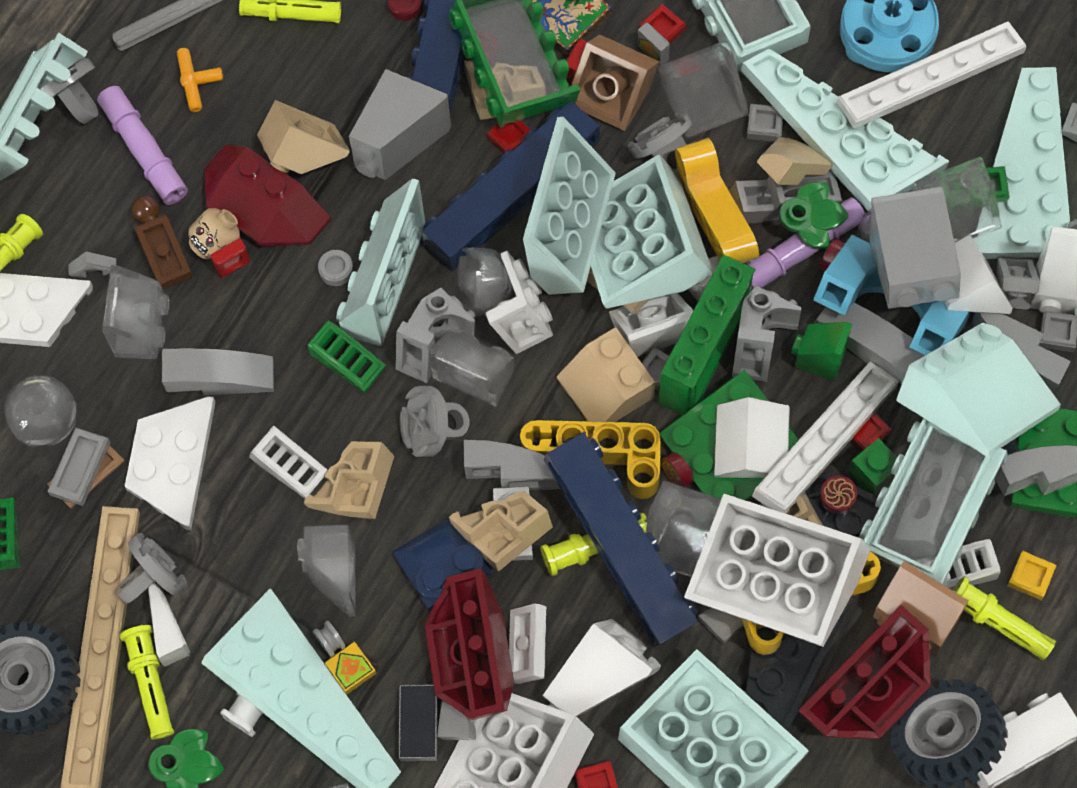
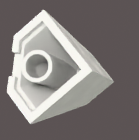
M609 619L597 622L590 627L543 696L550 701V707L577 717L655 674L661 665L653 657L647 660L643 655L646 650L645 645L616 621Z

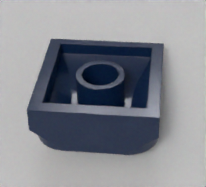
M449 518L392 552L429 613L443 591V585L447 577L479 568L484 570L487 578L491 576V570L483 560L482 554L463 538L451 524Z

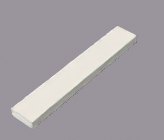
M1008 21L838 97L837 105L855 129L1021 55L1025 52L1027 46Z
M870 361L755 488L752 497L770 509L786 513L897 388L900 380Z

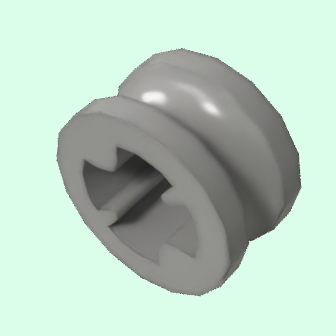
M328 620L324 623L323 629L318 630L316 628L312 631L330 658L335 655L334 651L340 648L343 650L346 648L343 640Z

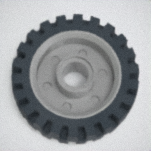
M20 622L19 626L11 623L5 625L6 631L0 629V730L18 736L20 733L26 736L34 735V730L39 732L48 730V723L56 725L61 721L58 715L61 712L67 715L71 707L67 704L69 700H76L78 693L74 688L80 687L81 679L77 676V673L81 672L80 665L75 660L77 657L69 645L49 628L37 623L32 625L29 622ZM29 672L27 680L23 684L18 685L21 675Z
M954 679L952 686L947 680L939 681V689H935L931 684L926 694L921 696L896 722V725L891 727L890 733L893 738H890V741L901 766L918 785L922 787L926 785L928 788H938V786L940 788H952V783H954L957 788H965L966 779H970L974 784L980 780L977 773L982 771L987 775L993 770L989 763L990 761L998 764L1002 758L999 751H1005L1007 745L1004 738H1008V731L998 706L981 686L977 687L975 683L970 681L964 684L962 680Z

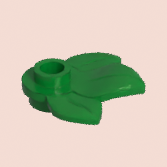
M813 182L802 186L796 198H790L782 204L779 210V219L785 229L797 232L806 245L814 248H827L830 242L828 230L842 225L847 220L848 213L840 203L827 199L829 194L828 184ZM792 210H798L803 217H795Z
M190 729L177 733L170 745L157 747L151 753L148 760V768L151 775L156 780L164 782L167 788H198V784L210 782L221 775L224 768L216 756L204 750L208 740V732L201 729ZM170 757L174 761V767L170 769L164 768L161 764V759Z

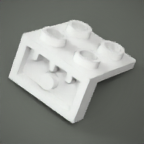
M505 251L501 253V257L516 297L499 303L495 308L485 313L489 324L510 348L518 354L553 336L548 323L553 318L547 305L544 302L540 303L538 295L542 293L541 287L529 276L520 258L514 260L509 252Z

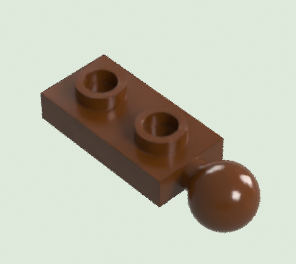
M149 196L137 198L132 205V214L138 222L144 224L134 228L160 290L193 278L167 215L157 218L159 205L153 198Z

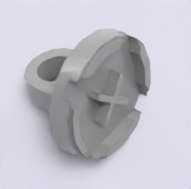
M85 57L77 62L75 66L68 69L71 75L67 81L59 83L53 79L40 88V90L51 97L58 95L71 114L83 124L89 123L98 116L96 104L79 82L80 78L95 68L89 58Z
M686 111L675 112L677 118L670 120L669 116L663 117L639 132L637 137H635L637 143L633 141L628 143V149L633 158L639 159L650 154L652 157H655L659 154L667 161L668 155L675 151V148L687 145L681 136L692 125V121Z
M416 386L406 395L405 399H409L407 407H402L400 430L404 444L407 448H412L414 452L411 454L415 457L435 456L441 451L445 440L459 438L467 432L470 420L466 410L457 403L445 402L442 394L435 387ZM448 413L455 418V430L448 427Z
M138 533L128 542L130 551L140 565L120 583L115 591L126 604L137 598L155 581L163 589L175 596L187 586L185 576L180 574L177 577L173 572L176 566L172 558L154 540L148 537L143 539L145 537L143 533Z

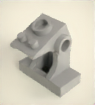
M757 285L744 299L732 377L746 370L752 380L767 382L775 331L769 329L785 328L798 330L801 307L797 306L798 304L795 300L787 301L777 293L767 291Z
M442 288L424 297L408 323L403 321L396 331V370L427 383L433 374L435 338L451 333L473 341L475 328L474 312L472 310L466 312L461 302L455 296H449ZM434 323H439V324H441L442 326H440V327H434L433 324H434Z

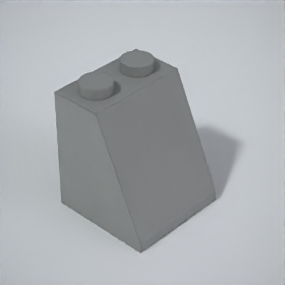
M385 69L349 135L355 168L367 177L374 178L377 176L386 180L444 136L451 128L448 94Z
M943 187L871 198L870 246L888 309L959 298L961 273Z

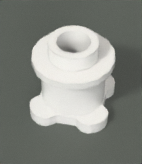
M237 692L238 698L229 711L223 708L220 714L230 724L253 737L256 733L253 731V726L263 712Z

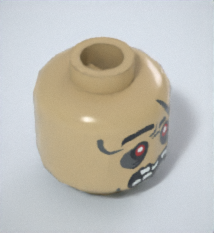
M206 209L189 227L188 236L191 249L201 258L209 259L212 253L239 239L240 231L237 227L238 221L236 217L225 209Z

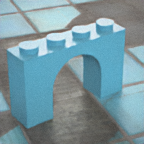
M851 235L824 272L813 299L844 316L859 296L872 292L884 293L870 243L854 235ZM943 301L911 306L920 316L921 322L909 348L927 355L952 341L962 331L971 312L947 310Z

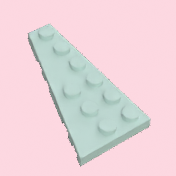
M767 49L743 62L742 73L808 146L819 152L833 164L830 170L870 214L871 198L908 192L935 176L936 173L946 169L949 160L941 155L936 158L922 149L923 144L913 138L910 141L894 132L893 125L881 118L854 129L837 105L838 96L831 92L832 87L824 82L817 84L804 76L803 69L773 50Z
M1056 67L1022 68L993 165V167L1005 166L1010 198L1007 201L981 207L972 238L985 259H997L998 257L1039 258L1052 226L1068 228L1070 215ZM995 178L989 179L990 192L996 191Z
M271 588L204 656L201 662L204 666L356 788H389L401 773Z

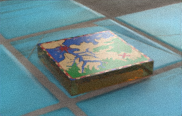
M532 0V2H541L543 6L541 23L544 30L554 31L556 36L555 47L566 56L573 51L578 40L587 38L612 13V7L604 0Z

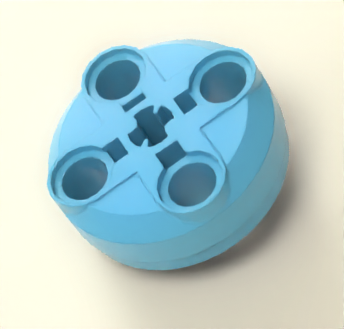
M863 0L846 1L840 20V35L846 48V55L852 62L862 64L876 71L895 72L926 58L932 51L939 30L938 11L933 0H871L874 3H867ZM913 7L920 8L921 11H915ZM863 40L868 44H859L856 41ZM904 48H911L915 52L905 51Z

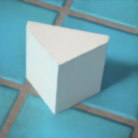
M971 235L954 243L961 273L959 298L943 301L946 309L1011 314L1013 308Z
M678 293L650 299L635 314L626 307L612 310L609 314L614 327L618 329L636 356L640 357L650 353L654 347L662 349L677 343L693 310Z
M750 397L717 405L714 476L765 478L788 453L790 407Z

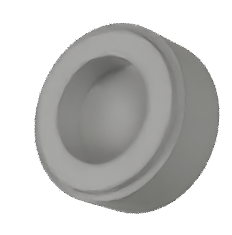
M341 250L326 252L318 262L321 279L331 286L344 285L349 281L354 271L350 256Z

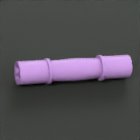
M111 86L103 90L99 94L97 102L111 121L114 131L121 134L130 152L145 170V178L151 182L166 205L179 202L186 196L188 188L172 166V161L163 155L154 137L141 122L140 113L134 109L119 86Z
M850 197L841 203L848 213V218L839 227L828 230L830 241L836 238L839 239V237L866 220L865 212L856 199ZM795 233L773 250L771 248L767 249L763 255L747 264L756 269L752 276L751 291L756 285L763 288L778 277H783L787 273L786 270L812 256L821 248L806 245L798 233Z

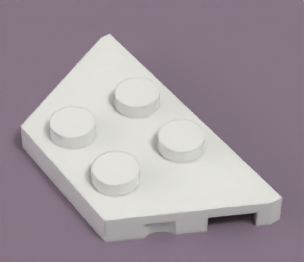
M0 273V343L50 347L59 336L62 326L67 324L75 315L74 309L85 294L89 296L92 292L93 285L91 281Z
M206 397L138 419L125 488L140 500L148 502L160 513L166 514L178 522L186 530H191L216 403L214 397Z

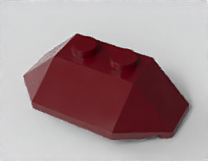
M226 144L204 168L207 209L216 208L230 211L238 221L237 227L239 231L260 246L311 245L331 221L328 213L299 182L283 171L273 167L270 162L248 147Z
M482 568L447 577L443 585L444 589L436 600L425 623L435 695L471 720L505 712L508 709L513 691L514 677L502 610Z
M900 605L798 712L826 738L880 740L931 686L929 629Z

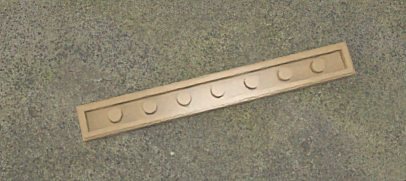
M102 506L79 661L81 672L77 674L81 682L80 687L75 688L78 695L76 700L73 701L61 788H101L122 643L120 633L124 629L127 604L115 591L120 583L132 573L134 555L129 549L128 542L137 535L140 517L138 509Z

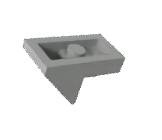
M998 257L996 279L1012 308L1030 309L1032 295L1038 294L1040 284L1033 260Z

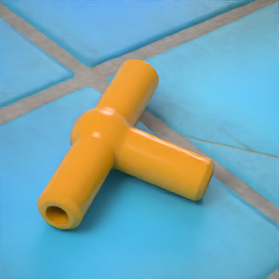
M180 48L176 52L181 72L180 83L185 89L189 110L191 112H199L202 109L198 85L222 81V69L218 67L194 72L189 49Z

